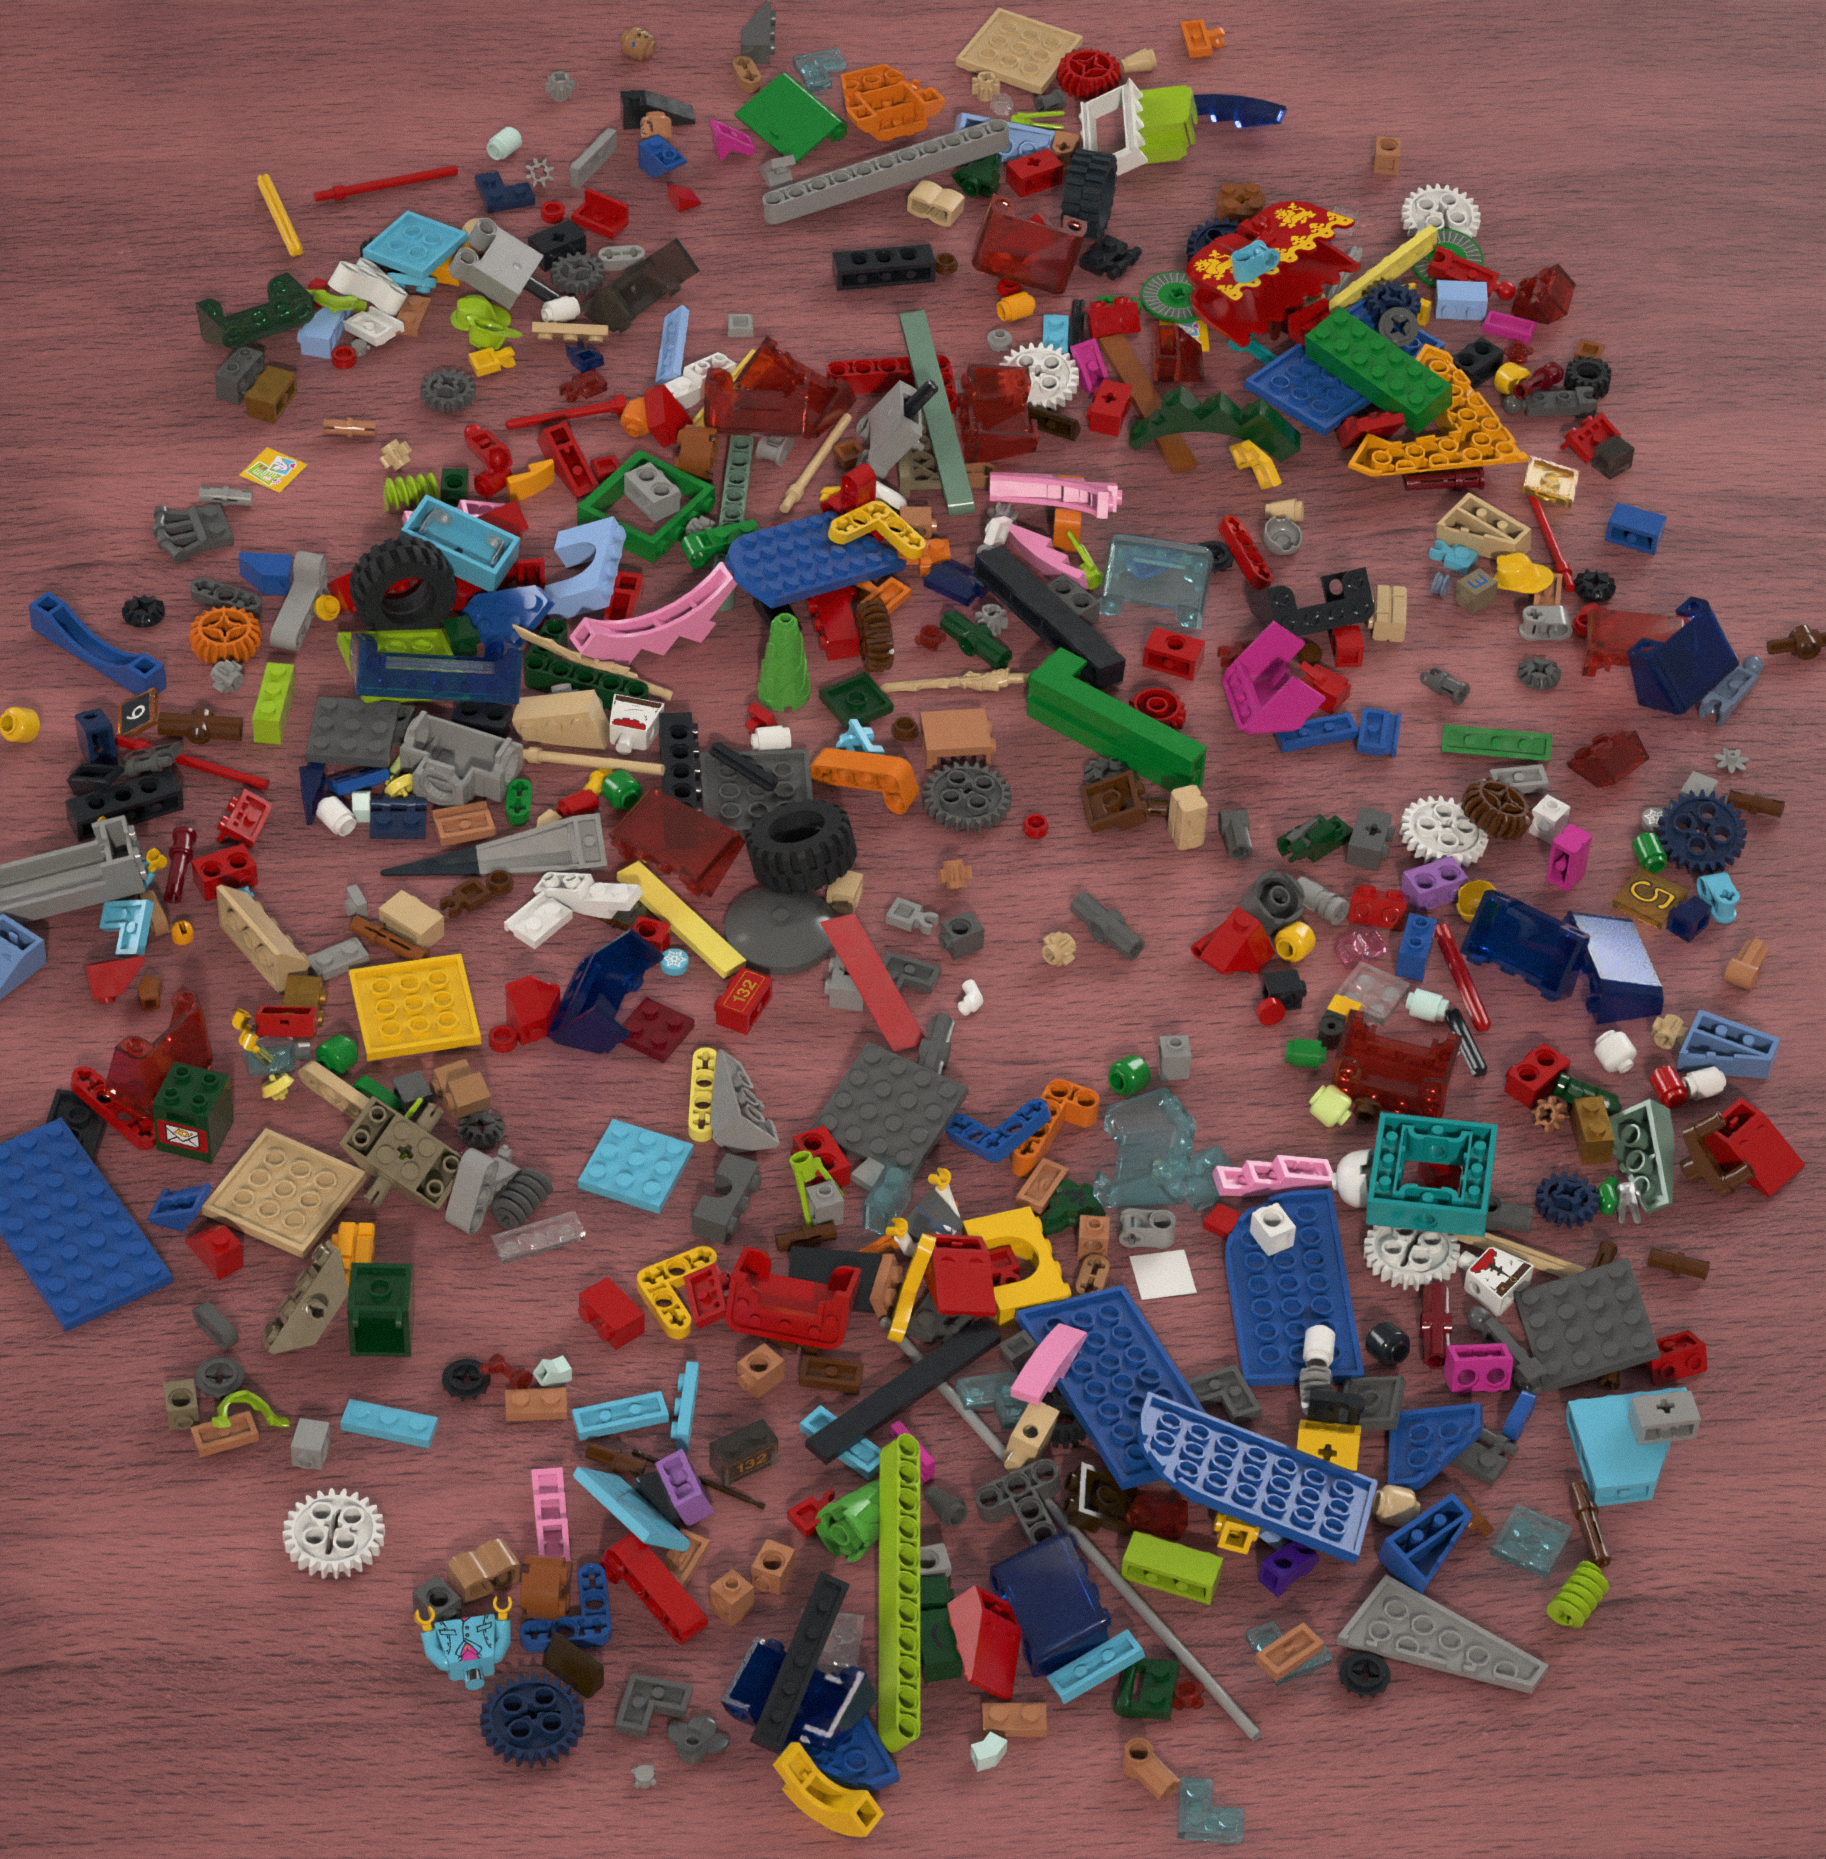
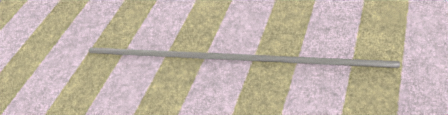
M888 1316L884 1317L879 1323L887 1334L891 1319ZM905 1335L901 1344L896 1343L914 1364L924 1358L921 1352ZM947 1381L938 1386L936 1389L996 1456L1005 1463L1003 1457L1006 1447ZM1049 1498L1042 1501L1046 1511L1245 1734L1252 1741H1256L1262 1734L1256 1725L1079 1528L1068 1525V1516L1063 1514L1062 1509L1053 1499Z

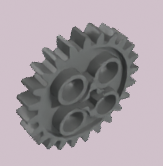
M965 761L964 766L961 767L957 762H954L953 768L943 765V772L936 769L934 776H928V783H924L922 798L924 810L928 811L929 818L936 817L935 824L944 822V829L946 830L954 826L956 833L961 828H965L967 834L970 833L971 828H975L978 833H981V827L983 826L991 830V823L1000 825V818L1006 819L1007 812L1010 811L1012 801L1010 784H1006V777L998 778V770L990 773L989 765L983 769L979 768V762H976L973 767L969 766L968 761Z

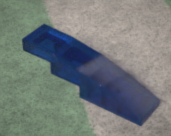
M1224 94L1193 95L1198 116L1209 115L1211 122L1234 120L1236 128L1281 124L1287 112L1286 106L1262 99Z
M308 762V766L299 767L300 789L306 825L313 824L318 804L323 799L328 763Z

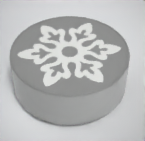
M1659 808L1645 810L1641 819L1642 828L1649 833L1656 834L1657 827L1660 826L1658 825L1659 817L1663 816V810Z

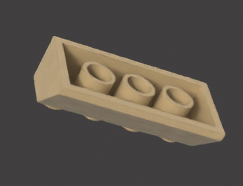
M224 885L216 887L220 927L279 995L285 992L288 975L308 976L310 964L307 956L303 952H299L294 947L292 939L280 931L275 919L269 918L266 915L259 901H254L247 892Z

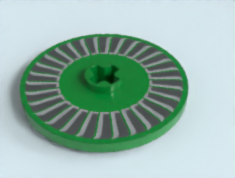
M1438 229L1437 247L1442 246L1453 251L1456 256L1482 267L1484 266L1482 250L1471 237L1452 229ZM1435 248L1411 266V268L1423 283L1436 289V282L1439 279L1427 274L1429 263L1434 260Z
M1169 271L1159 273L1149 278L1143 284L1140 293L1141 304L1153 317L1177 324L1200 320L1195 315L1191 306V294L1195 288L1188 282L1186 272Z

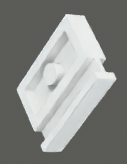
M373 306L369 307V311H361L343 321L346 331L376 347L395 337L397 331H405L402 321Z
M542 891L504 922V930L507 932L509 930L512 931L516 938L536 949L573 918V911L551 897L549 899Z

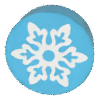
M672 948L662 953L660 968L665 974L679 976L688 970L689 958L683 950Z

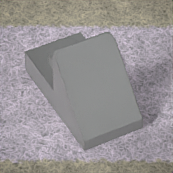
M794 155L770 159L759 166L760 173L771 191L794 184L790 167L796 164Z

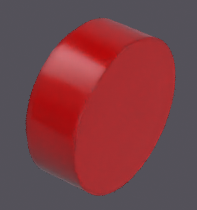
M549 201L541 206V219L544 222L555 224L565 219V207L562 203Z
M339 346L333 349L331 352L332 365L339 369H349L355 366L357 363L355 349L349 346Z
M1270 997L1258 1004L1255 1013L1261 1024L1270 1026L1280 1022L1284 1018L1286 1010L1280 999Z
M499 1025L490 1030L488 1039L489 1046L493 1051L508 1053L516 1048L517 1032L514 1028L508 1025Z

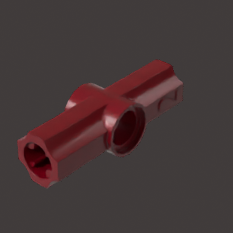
M1431 1282L1429 1285L1423 1286L1420 1338H1423V1364L1428 1365L1430 1369H1441L1445 1366L1447 1345H1450L1452 1335V1313H1449V1288L1440 1282Z

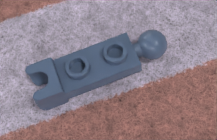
M1751 655L1745 658L1742 664L1743 667L1735 664L1713 691H1709L1702 699L1699 717L1705 718L1708 714H1716L1719 717L1717 726H1723L1730 718L1734 709L1758 683L1759 674L1764 668L1762 659Z

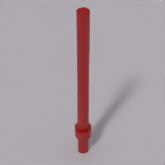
M454 165L345 187L343 185L332 186L330 190L314 192L315 202L330 199L335 201L343 200L346 196L458 175V169Z
M1527 482L1524 484V489L1555 563V573L1563 574L1562 583L1565 591L1573 592L1575 585L1571 577L1572 570L1570 565L1565 562L1540 498L1534 493V484Z
M119 734L115 737V745L133 751L155 746L150 744V741L141 738L135 740ZM180 754L174 762L262 790H267L270 783L267 779L185 754Z

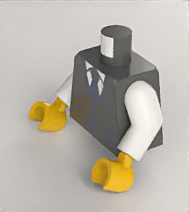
M945 1168L937 1169L939 1177L937 1174H930L928 1176L929 1183L937 1185L935 1189L931 1188L906 1219L892 1218L891 1221L895 1227L886 1228V1234L894 1238L906 1256L913 1257L922 1233L955 1235L963 1225L949 1186L951 1173Z

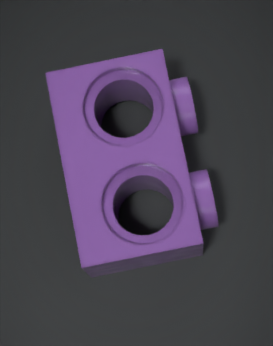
M1453 856L1404 871L1401 891L1404 892V895L1409 896L1410 905L1416 913L1452 901H1458V891L1468 883V877Z
M683 1449L655 1463L671 1501L687 1527L715 1513L698 1474Z

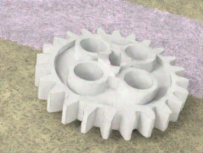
M1436 184L1435 189H1432L1430 185H1426L1425 191L1418 187L1417 194L1411 192L1410 197L1405 198L1401 210V222L1404 223L1403 230H1408V237L1414 236L1417 232L1432 225L1437 229L1456 230L1472 238V236L1476 237L1477 230H1479L1481 213L1478 212L1479 206L1473 205V198L1466 199L1467 192L1458 194V188L1456 187L1451 191L1449 190V185H1446L1444 189H1441L1439 184Z
M1040 342L1038 348H1035L1032 343L1029 344V349H1025L1020 345L1019 353L1011 350V357L1004 356V363H999V371H997V388L1000 389V396H1006L1007 404L1013 402L1014 409L1023 406V413L1027 412L1030 405L1045 410L1050 407L1055 412L1057 404L1065 407V399L1072 401V393H1077V386L1079 385V369L1076 367V361L1070 360V354L1062 355L1061 347L1054 351L1053 344H1050L1048 348H1044L1042 342Z
M1428 796L1427 802L1421 798L1418 799L1417 804L1412 802L1409 809H1405L1399 824L1401 827L1399 834L1403 835L1401 842L1408 843L1407 851H1416L1415 858L1423 856L1425 858L1424 864H1427L1430 860L1435 862L1453 856L1459 866L1462 863L1464 866L1469 867L1471 861L1477 863L1478 858L1483 856L1489 839H1487L1488 834L1486 835L1485 831L1477 829L1478 826L1469 822L1470 818L1464 815V810L1461 808L1462 802L1456 805L1453 798L1445 802L1442 796H1439L1438 801Z
M1374 1225L1373 1230H1368L1367 1238L1364 1240L1363 1258L1367 1259L1366 1267H1373V1276L1381 1274V1282L1390 1279L1392 1280L1391 1287L1401 1283L1403 1290H1406L1409 1285H1413L1414 1289L1419 1291L1420 1285L1427 1286L1431 1282L1442 1283V1278L1450 1280L1451 1273H1456L1457 1263L1460 1258V1244H1457V1236H1450L1451 1234Z
M330 1488L329 1495L324 1496L319 1490L317 1491L316 1499L306 1495V1505L296 1502V1512H288L289 1520L284 1521L283 1531L285 1552L290 1553L291 1562L298 1561L299 1570L309 1566V1575L311 1576L318 1570L321 1571L322 1579H325L328 1572H332L335 1579H338L339 1572L342 1571L350 1577L352 1568L362 1572L363 1562L372 1565V1555L379 1556L380 1546H384L385 1524H383V1516L378 1514L377 1505H369L368 1497L359 1501L358 1492L353 1493L349 1497L347 1496L346 1489H343L340 1495H335L334 1489ZM337 1513H340L338 1528L335 1529V1518ZM333 1538L332 1552L331 1554H328V1551L330 1549V1539Z

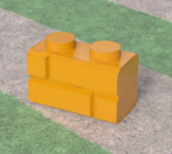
M341 1222L338 1234H332V1242L341 1252L348 1288L351 1262H374L376 1232L373 1223L356 1224L355 1222Z

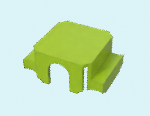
M1181 85L1140 90L1143 97L1138 99V101L1142 105L1143 111L1136 114L1144 124V128L1138 130V132L1145 140V145L1139 148L1148 158V162L1145 164L1181 160L1182 157L1187 155L1186 149L1189 147L1185 123L1190 143L1193 145L1196 142L1192 119L1194 125L1198 124V113L1192 88Z

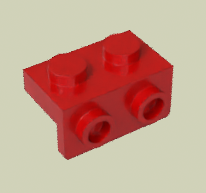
M588 188L585 191V202L571 214V221L578 226L613 240L629 225V206Z
M1129 296L1116 297L1114 302L1105 303V300L1092 301L1090 306L1083 307L1084 313L1088 314L1090 339H1099L1121 333L1141 332L1138 302L1129 299Z
M1361 884L1360 887L1354 886L1348 921L1401 931L1404 927L1409 896L1404 895L1403 891L1388 889L1385 892L1376 890L1375 886Z

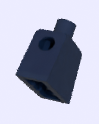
M97 708L76 714L74 718L78 743L86 762L119 766L113 726L102 709ZM97 746L102 747V751L99 753L95 750Z

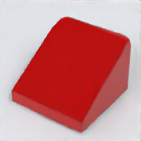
M672 184L668 185V199L679 212L701 205V201L690 188Z

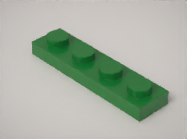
M1443 725L1441 752L1550 761L1552 734Z

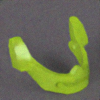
M305 289L304 303L313 304L315 301L330 309L332 313L353 309L355 313L366 310L367 301L352 295L341 297L331 295L325 290Z
M248 1390L237 1391L227 1395L217 1407L218 1417H212L213 1427L229 1428L231 1426L227 1415L229 1404L246 1403L251 1406L253 1411L260 1410L268 1426L290 1427L289 1420L286 1417L275 1415L266 1402Z

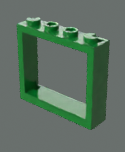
M638 450L577 506V526L611 517L605 514V512L624 495V474L651 462L658 470L664 473L665 477L672 484L679 488L682 495L692 499L652 537L616 519L626 532L623 549L654 564L663 554L666 555L677 541L679 542L686 534V526L693 518L699 519L701 515L705 516L707 513L712 512L716 502L715 487Z

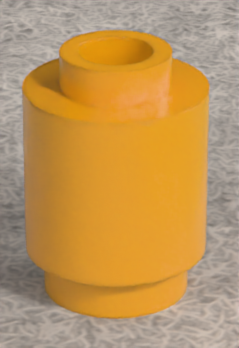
M1025 291L1002 298L996 305L998 316L1003 322H1012L1031 316L1036 307L1032 295Z

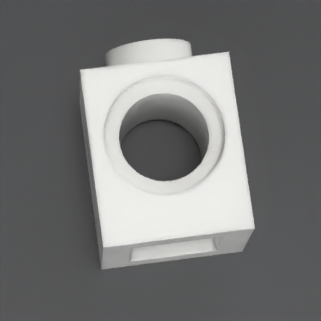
M1547 794L1532 809L1534 818L1528 833L1552 845L1553 839L1559 833H1562V830L1567 826L1570 806Z
M1278 1203L1268 1207H1261L1252 1213L1250 1233L1267 1256L1294 1245L1296 1226Z

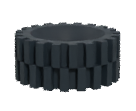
M1085 149L1075 151V155L1072 157V164H1070L1068 169L1069 174L1065 181L1066 187L1063 191L1064 199L1061 205L1062 213L1060 219L1062 221V234L1098 241L1102 239L1108 226V219H1110L1111 207H1113L1114 202L1113 197L1117 181L1116 155Z

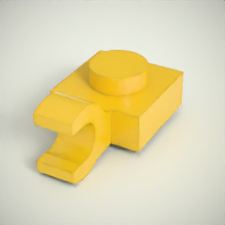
M511 346L499 351H494L490 347L468 354L469 362L477 377L501 371V365L505 368H511L516 365L513 358L515 352Z

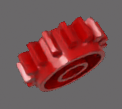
M1149 688L1140 693L1137 692L1135 699L1130 698V707L1176 731L1177 729H1183L1186 710H1184V702L1179 701L1178 695L1162 688Z

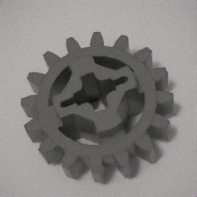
M576 252L575 256L566 253L567 258L559 256L558 262H553L552 268H550L552 285L557 286L558 291L565 289L567 295L571 292L575 293L576 296H579L580 292L589 295V290L596 292L597 286H603V280H605L603 262H598V257L590 258L589 253L580 255V252Z
M442 368L441 373L432 371V377L425 376V382H421V400H424L426 407L432 406V411L441 409V413L444 414L446 410H450L454 414L455 409L464 411L465 405L472 406V400L476 399V383L472 382L471 375L465 377V371L455 373V368H452L450 372H446Z

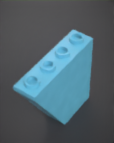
M1686 1387L1666 1388L1649 1392L1638 1391L1632 1394L1607 1395L1599 1398H1580L1568 1401L1565 1423L1583 1479L1588 1483L1592 1501L1597 1506L1653 1499L1672 1441L1637 1445L1628 1418L1631 1399L1641 1395H1658L1673 1391L1684 1392L1687 1391Z

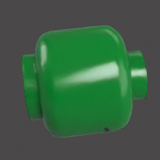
M626 770L614 771L606 777L602 784L601 791L603 797L618 811L633 809L640 802L642 796L641 785Z
M340 1034L333 1035L322 1042L315 1050L316 1062L337 1077L341 1076L357 1063L358 1047L350 1037Z
M1128 1055L1114 1062L1108 1071L1109 1085L1122 1096H1131L1148 1086L1151 1079L1149 1066L1137 1055Z

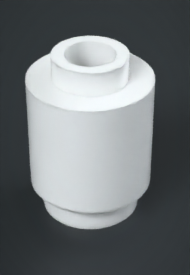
M564 296L545 302L543 309H541V317L544 322L566 323L574 320L580 314L579 303L573 296Z
M782 725L755 728V734H751L752 750L791 749L789 727L783 728Z
M336 796L326 797L319 802L316 815L334 834L346 836L354 830L356 826L354 814Z
M1715 1066L1690 1072L1681 1079L1687 1089L1686 1095L1688 1100L1693 1099L1697 1101L1722 1094L1726 1086L1724 1073Z
M1315 1325L1306 1330L1303 1360L1307 1367L1319 1365L1329 1368L1334 1356L1335 1333L1333 1330L1325 1325Z

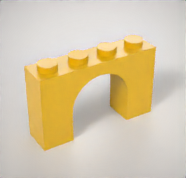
M1030 1206L963 1221L962 1235L982 1236L988 1250L1010 1245L1015 1256L1027 1260L1036 1270L1032 1276L1025 1280L994 1287L997 1314L993 1317L998 1329L1018 1325L1015 1320L1016 1311L1072 1297L1068 1283H1063L1062 1271L1059 1262L1053 1260L1051 1243L1048 1238L1044 1239L1041 1220L1039 1217L1034 1216Z

